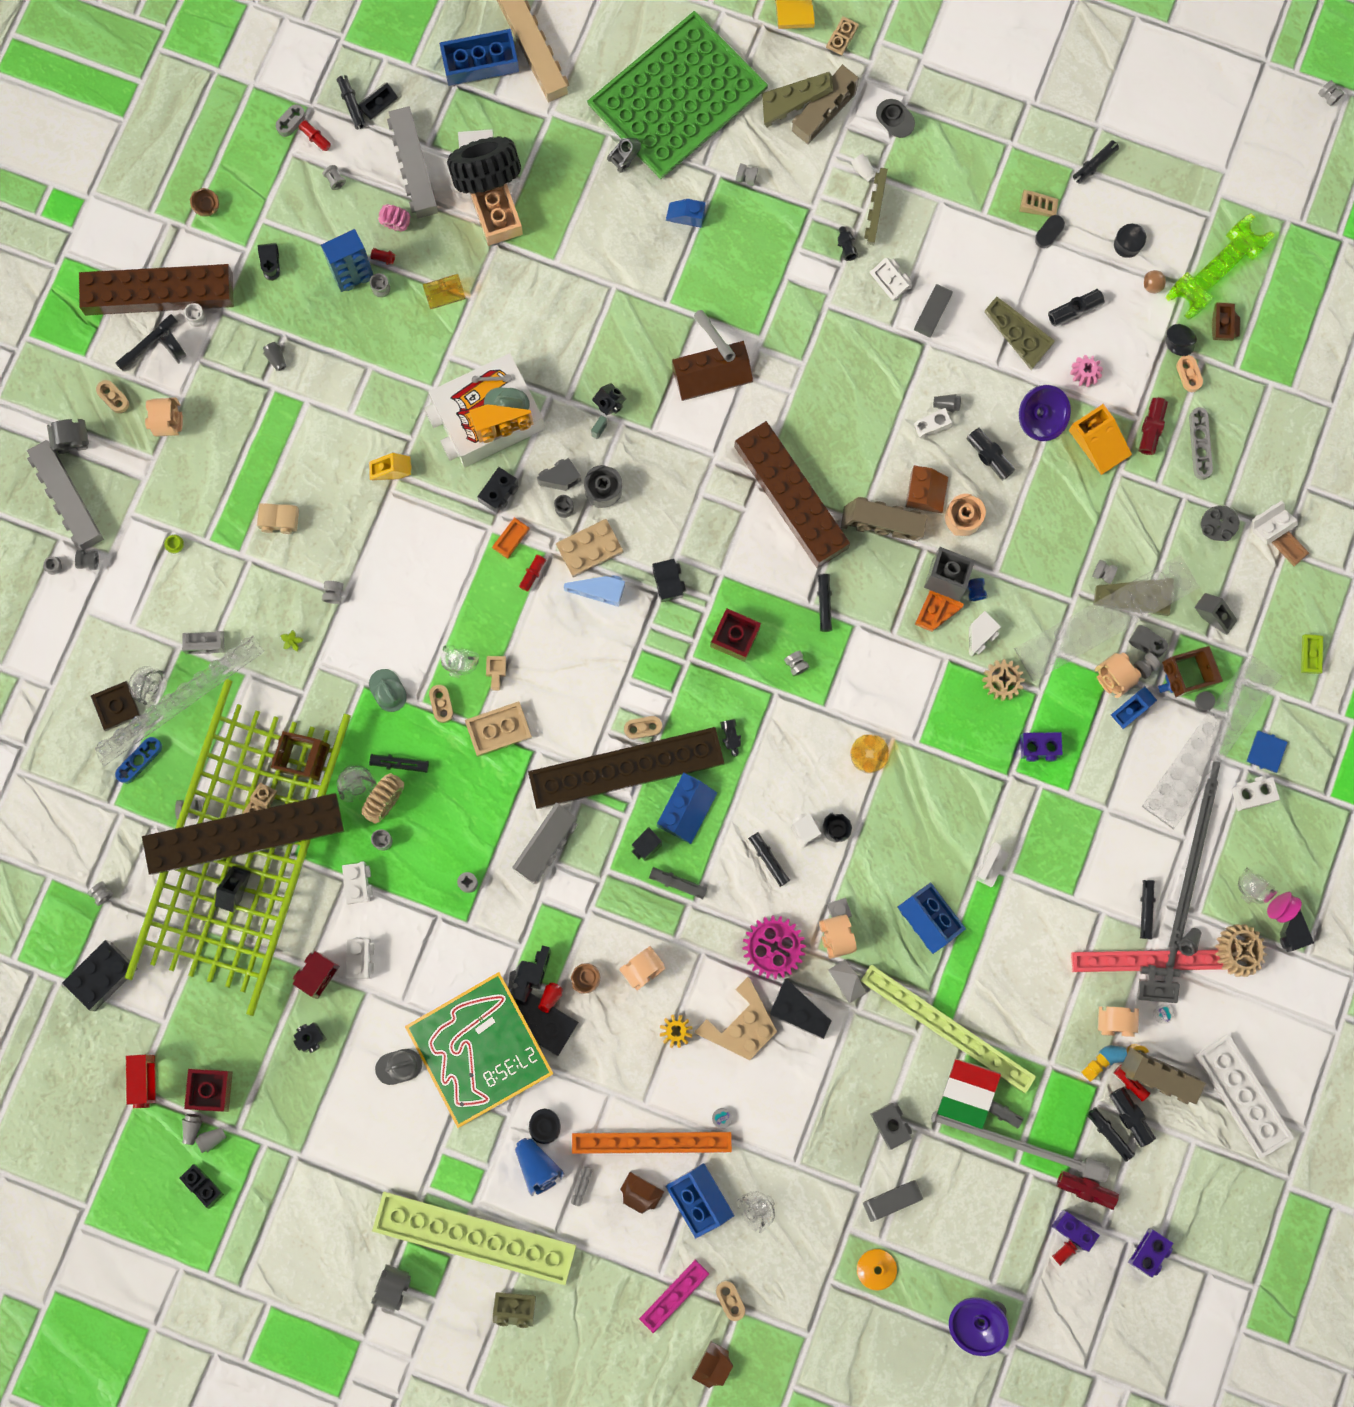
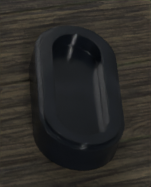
M1050 216L1037 232L1035 243L1038 247H1050L1063 231L1065 222L1061 216Z

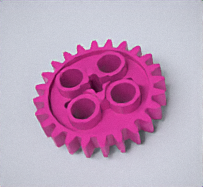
M774 915L771 916V921L764 917V923L757 920V927L750 926L753 932L745 933L749 939H743V942L748 945L742 947V950L748 951V953L743 957L750 958L747 965H754L752 971L759 969L758 976H761L764 972L766 973V979L769 978L770 974H773L774 980L777 979V974H780L783 979L785 978L784 972L791 975L790 968L797 970L798 967L795 963L803 962L799 956H805L801 949L805 948L806 945L800 944V942L805 938L798 937L801 930H794L796 924L788 925L790 919H787L784 923L782 922V916L779 917L778 921H775ZM772 929L775 932V938L767 939L764 934L765 931ZM761 938L771 945L777 943V948L789 953L790 956L787 957L777 950L771 952V947L759 942L758 939ZM788 938L792 941L793 945L790 949L782 946L783 939ZM759 946L766 949V955L763 957H759L755 953L756 948ZM781 956L783 958V965L776 966L773 963V957Z

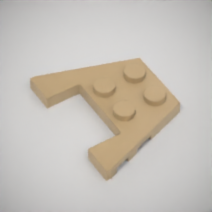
M747 977L735 990L750 1005L723 1033H720L707 1019L695 1033L741 1057L751 1060L776 1034L777 1030L750 978Z

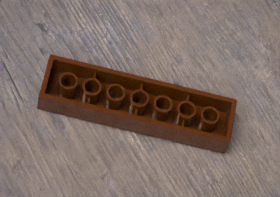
M229 264L79 272V308L85 316L185 310V307L191 303L199 304L202 309L234 307L233 272Z
M767 421L735 440V449L817 569L849 548V540Z

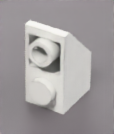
M986 611L969 627V655L971 657L975 653L979 655L986 648L984 644L988 640L992 642L999 636L998 630L1001 626Z

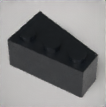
M786 978L784 979L769 1012V1016L815 1037L824 1039L832 1020Z

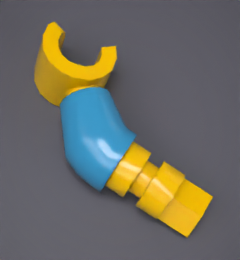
M1131 1044L1127 1049L1125 1047L1108 1045L1099 1051V1055L1096 1056L1097 1060H1092L1081 1073L1091 1082L1103 1071V1067L1106 1068L1114 1063L1124 1062L1130 1047L1140 1050L1144 1054L1149 1053V1050L1139 1044Z

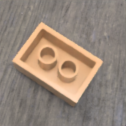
M507 183L494 190H487L482 193L476 192L475 194L470 193L488 246L523 235L522 225Z

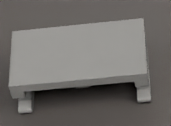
M224 632L183 633L182 651L185 654L224 653Z

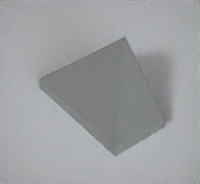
M846 960L841 961L828 970L849 1003L866 993L858 975Z

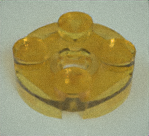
M863 735L857 738L852 745L850 751L851 761L858 770L867 774L875 773L886 765L889 749L881 737ZM865 750H873L874 758H867Z

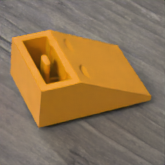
M489 404L469 410L479 443H489L496 437H507L514 431H524L529 429L531 425H534L531 410Z
M1104 404L1074 422L1069 429L1071 435L1101 475L1132 455L1114 417Z

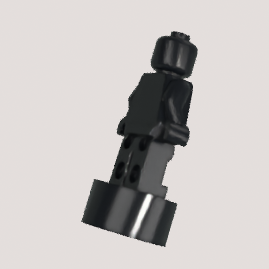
M841 226L839 228L838 246L843 248L844 260L852 261L858 257L857 249L853 247L852 243L855 238L850 231L847 232L846 227Z
M732 719L720 722L726 736L722 741L727 749H732L731 754L735 757L739 754L736 748L741 746V735L737 736L735 729L737 726L736 721Z

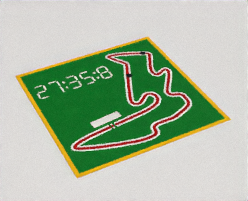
M500 972L405 1026L457 1128L553 1075L548 1062Z

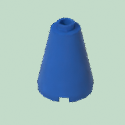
M523 1138L516 1143L515 1152L531 1197L534 1196V1192L539 1195L556 1185L555 1180L558 1177L560 1180L564 1178L563 1170L532 1139L527 1140V1138Z

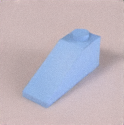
M615 575L564 584V591L617 607H619L625 588V581H622L621 577Z

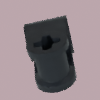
M277 243L258 245V254L264 277L271 281L276 280L280 276Z

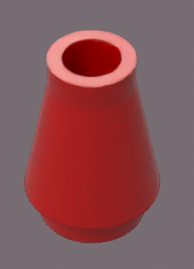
M552 982L545 986L541 1002L538 1006L542 1012L548 1013L562 997V987Z

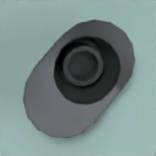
M886 99L877 106V119L890 134L903 138L912 133L915 120L902 102L896 99Z
M411 1049L387 1053L377 1061L375 1074L382 1083L387 1085L409 1081L416 1078L421 1072L422 1060L420 1055Z

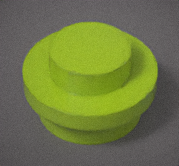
M170 535L166 538L164 545L168 552L175 554L183 549L184 541L178 535Z

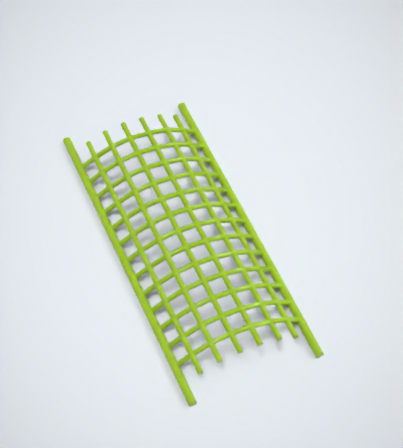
M225 679L175 829L184 827L188 813L199 816L197 822L199 824L203 823L204 818L209 820L225 818L229 806L244 811L250 802L251 795L256 789L260 775L273 778L270 788L274 790L278 780L291 783L287 797L276 794L274 798L284 801L285 804L300 801L292 799L296 785L307 787L303 800L309 798L311 789L319 790L317 797L326 795L351 715L343 714L333 748H330L328 752L331 754L327 766H324L322 770L325 773L321 785L313 784L314 780L310 779L308 783L299 781L297 776H294L293 779L280 776L281 772L277 770L275 774L262 770L265 758H273L275 755L268 752L272 738L279 740L281 737L274 734L279 718L274 716L270 730L267 732L255 728L260 711L255 710L250 726L237 722L242 707L240 704H237L232 720L221 716L233 682ZM219 721L230 724L226 738L215 734ZM292 722L289 730L290 733H294L297 725L296 722ZM235 726L248 730L244 744L231 740ZM310 726L307 737L312 738L315 730L314 727ZM325 730L322 739L326 743L330 734L329 730ZM253 732L267 736L263 750L249 746ZM213 739L224 742L220 756L209 753ZM295 742L294 745L302 746L303 750L299 761L289 758L288 763L297 765L296 770L301 771L302 767L306 766L304 760L308 748L311 749L312 745ZM229 744L242 749L238 763L225 758ZM247 751L261 755L257 769L243 764ZM207 757L218 761L214 775L203 771ZM223 763L236 767L232 781L219 777ZM241 769L255 773L251 787L237 783ZM201 776L212 779L207 793L197 790ZM217 781L230 785L226 799L212 795ZM235 787L249 791L245 805L231 801ZM195 794L205 797L201 812L190 808ZM210 800L224 804L220 818L206 814ZM311 840L293 843L300 845L296 860L289 858L293 844H288L284 857L274 854L276 847L271 848L269 853L257 851L248 854L245 866L232 863L233 857L227 858L226 861L222 859L212 861L224 865L220 879L206 875L210 862L204 863L201 873L188 870V867L175 870L181 872L176 886L165 883L168 872L160 873L125 978L133 980L143 947L148 945L155 948L150 963L153 966L156 965L160 950L174 953L169 968L170 971L175 970L179 955L193 959L188 974L191 977L194 976L198 961L212 964L207 981L211 983L217 966L230 970L225 987L228 988L231 986L235 972L245 974L240 990L244 993L246 992L250 976L256 977L257 982L246 1012L247 1015L254 1016ZM254 854L267 857L263 871L250 868ZM272 859L282 861L278 875L268 873ZM287 863L295 864L290 878L283 877ZM232 866L261 876L257 890L248 887L245 889V892L255 895L251 908L238 905L235 909L249 913L244 927L231 924L235 910L234 912H229L226 922L213 919L216 909V893L214 898L200 894L204 880L217 883L219 886L228 873L229 867ZM186 874L199 878L195 892L181 888ZM266 878L276 880L272 894L262 892ZM281 881L288 883L284 897L277 896ZM163 888L174 891L170 905L159 902ZM179 893L193 897L189 911L175 907ZM260 896L270 899L266 913L256 910ZM198 899L212 902L208 917L194 913ZM275 900L282 902L278 916L271 915ZM157 907L168 910L164 924L152 921ZM173 912L187 916L182 930L169 926ZM254 915L264 918L260 932L249 929ZM192 917L206 921L202 935L188 932ZM269 919L276 921L272 935L265 934ZM211 923L224 927L220 941L207 937ZM150 926L162 929L157 943L146 940ZM229 929L243 932L238 946L225 943ZM167 931L180 934L176 949L162 945ZM247 934L258 936L253 951L243 948ZM186 936L200 940L195 954L181 950ZM263 938L270 940L266 954L259 953ZM205 942L218 946L214 960L200 956ZM223 947L236 951L232 965L219 962ZM241 953L252 955L247 970L237 967ZM257 957L264 959L259 973L252 971Z

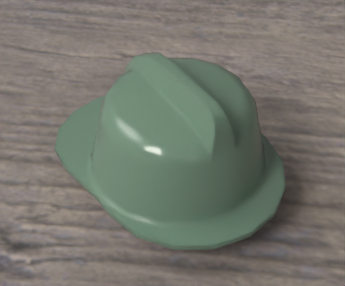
M494 388L486 394L484 399V405L489 404L526 410L530 407L527 395L515 388Z
M380 669L371 675L369 688L378 705L388 712L400 710L406 703L407 694L398 676L389 669Z

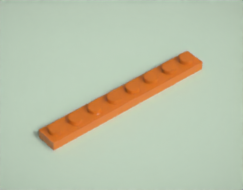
M731 1132L572 1133V1154L732 1152Z

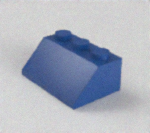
M683 772L657 822V827L691 844L717 792L703 782Z
M931 882L897 907L932 954L966 930Z
M704 1163L665 1186L695 1239L721 1226L735 1216Z

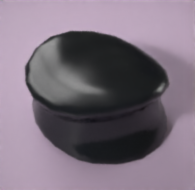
M1130 223L1119 229L1114 240V249L1119 256L1131 258L1140 252L1147 238L1143 227Z
M1182 324L1170 326L1166 333L1168 349L1179 356H1188L1193 353L1194 344L1197 342L1195 333L1189 327Z
M168 329L164 337H158L175 361L180 364V360L187 355L172 332Z
M545 1108L534 1112L529 1121V1133L532 1139L540 1144H549L558 1138L561 1124L557 1114Z

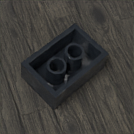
M104 940L62 984L89 1011H96L127 980L125 975L130 960L111 941Z

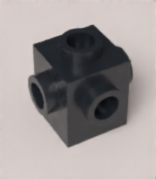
M612 383L602 386L592 399L606 416L612 413L617 414L623 408L622 404L626 400L621 391Z
M315 1022L310 1025L304 1024L296 1029L297 1033L293 1035L296 1039L293 1041L296 1048L306 1053L309 1051L310 1054L320 1048L319 1044L327 1040Z

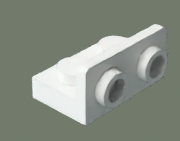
M885 258L869 273L891 300L895 301L907 289L913 287L910 284L912 280L906 273L902 274L899 270L900 265L895 259Z
M1282 501L1272 505L1268 510L1252 519L1253 533L1267 545L1298 525L1297 519L1285 510V503Z
M994 842L990 846L975 877V880L989 887H993L1009 855L1008 852L1001 849L1002 846Z
M364 861L357 864L342 865L346 904L370 902V897L373 896L372 885H368V877H371L370 866H366Z
M347 939L346 979H370V974H374V963H371V955H374V943H371V939Z

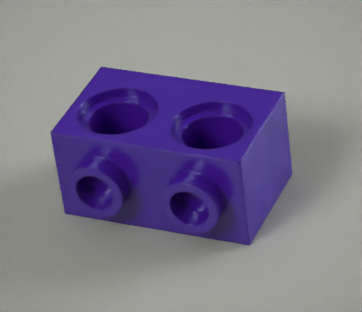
M1062 732L1022 733L1020 735L1021 759H1026L1027 762L1038 761V758H1045L1049 762L1057 761V758L1063 755ZM1028 743H1032L1035 745V752H1031L1028 750ZM1047 743H1052L1055 746L1054 752L1047 749Z
M1064 1210L1061 1211L1051 1226L1087 1252L1091 1250L1100 1236Z
M1148 1228L1128 1263L1145 1275L1153 1278L1154 1275L1157 1276L1161 1271V1263L1164 1258L1167 1259L1172 1253L1173 1248L1171 1247L1173 1243L1153 1229ZM1156 1240H1160L1162 1245L1158 1251H1155L1153 1248ZM1146 1257H1149L1151 1260V1265L1148 1268L1143 1266V1260Z

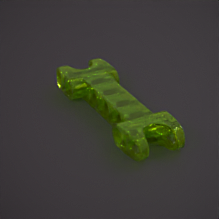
M1253 213L1242 218L1226 234V237L1231 242L1195 277L1186 272L1166 295L1165 299L1167 301H1171L1176 297H1184L1188 300L1190 307L1184 315L1188 320L1200 313L1212 301L1214 296L1209 290L1245 255L1253 261L1274 237L1275 234L1272 231L1264 235L1253 233L1250 227L1251 222L1256 217Z

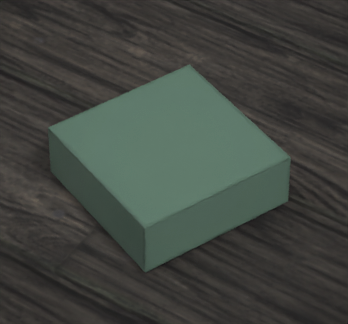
M602 415L599 417L591 429L592 437L596 439L600 437L607 426V418Z

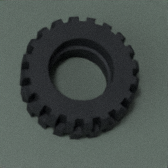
M497 136L479 139L475 142L472 141L454 150L447 160L454 187L459 192L466 194L482 193L502 187L504 184L516 179L521 171V164L515 144L508 137L502 138Z

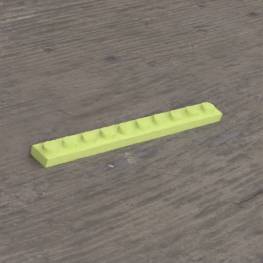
M873 965L869 966L860 980L861 983L986 1068L1001 1073V1078L1023 1093L1028 1091L1035 1080V1075Z

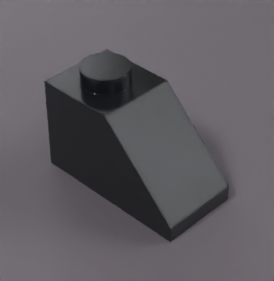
M648 827L632 844L633 850L631 852L638 860L642 858L645 861L662 846V841Z
M232 866L216 889L215 907L234 912L242 900L251 871Z
M1300 909L1293 919L1284 922L1280 932V944L1287 952L1314 944Z

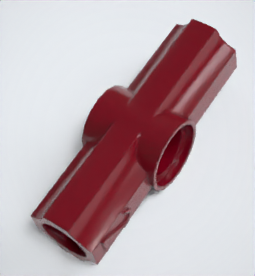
M1160 397L1151 399L1148 415L1143 422L1141 430L1143 434L1138 451L1144 455L1155 454L1159 437L1164 429V416L1168 401Z
M1063 1170L1058 1177L1056 1187L1071 1192L1078 1198L1091 1203H1097L1111 1210H1114L1117 1205L1119 1194L1099 1186L1094 1181L1077 1177Z

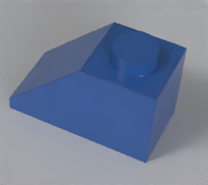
M692 199L670 202L666 221L702 228L706 202Z
M1144 686L1114 711L1111 716L1124 729L1151 707L1157 699Z

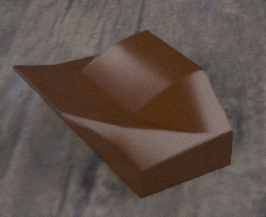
M1219 302L1215 304L1212 318L1213 340L1233 341L1234 338L1240 336V317L1235 312V304Z
M629 1172L620 1188L623 1193V1204L641 1214L650 1209H655L665 1192L632 1172Z
M710 1341L692 1379L708 1388L718 1385L723 1386L733 1368V1364L729 1359V1351Z

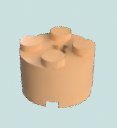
M175 397L156 398L146 401L148 418L145 419V425L155 437L179 435L178 432L182 431L183 415L182 412H178L177 406H180L178 399Z
M971 494L956 496L950 502L945 513L947 527L956 536L974 534L984 521L986 514L985 506L978 497L976 498Z
M1123 652L1121 654L1114 653L1095 668V672L1098 671L1099 673L1097 679L1101 686L1109 694L1112 692L1116 694L1114 696L1116 698L1121 697L1136 686L1141 677L1140 671L1133 667L1129 662V657Z
M846 914L819 921L820 930L824 932V936L821 937L824 948L827 947L829 959L856 952L854 933L851 932L850 927L852 926Z
M649 946L619 970L632 988L638 991L650 981V978L654 979L666 968L653 948Z
M1099 1007L1098 1031H1101V1035L1115 1036V1032H1122V1036L1135 1037V1033H1138L1139 1009L1134 1008V1012H1131L1129 1008L1106 1007V1011H1103V1007Z

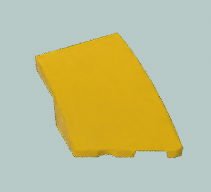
M775 0L778 29L814 28L812 0Z

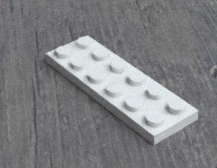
M1230 1035L1224 1036L1195 1054L1198 1062L1259 1159L1264 1158L1294 1139Z

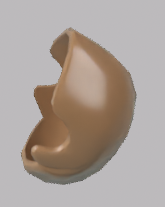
M201 188L192 193L190 204L196 214L207 217L217 212L219 199L214 191Z
M585 963L575 967L570 978L574 990L579 993H591L599 986L601 977L597 967Z

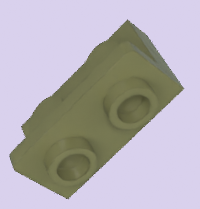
M496 1292L493 1323L499 1326L516 1325L519 1328L533 1326L536 1296Z

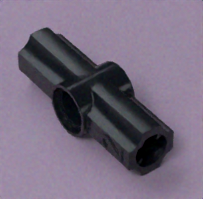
M1097 288L1080 297H1074L1070 302L1049 311V321L1054 327H1057L1071 319H1077L1082 314L1105 303L1104 296ZM1076 305L1080 310H1075L1072 306Z
M980 427L967 436L966 439L978 452L980 460L986 466H990L1002 481L1016 470L1004 457L1000 446L996 442H992Z
M1125 1087L1113 1091L1109 1097L1120 1113L1119 1117L1128 1130L1130 1129L1138 1145L1144 1147L1152 1143L1156 1137L1146 1123L1145 1115L1140 1107L1134 1104Z

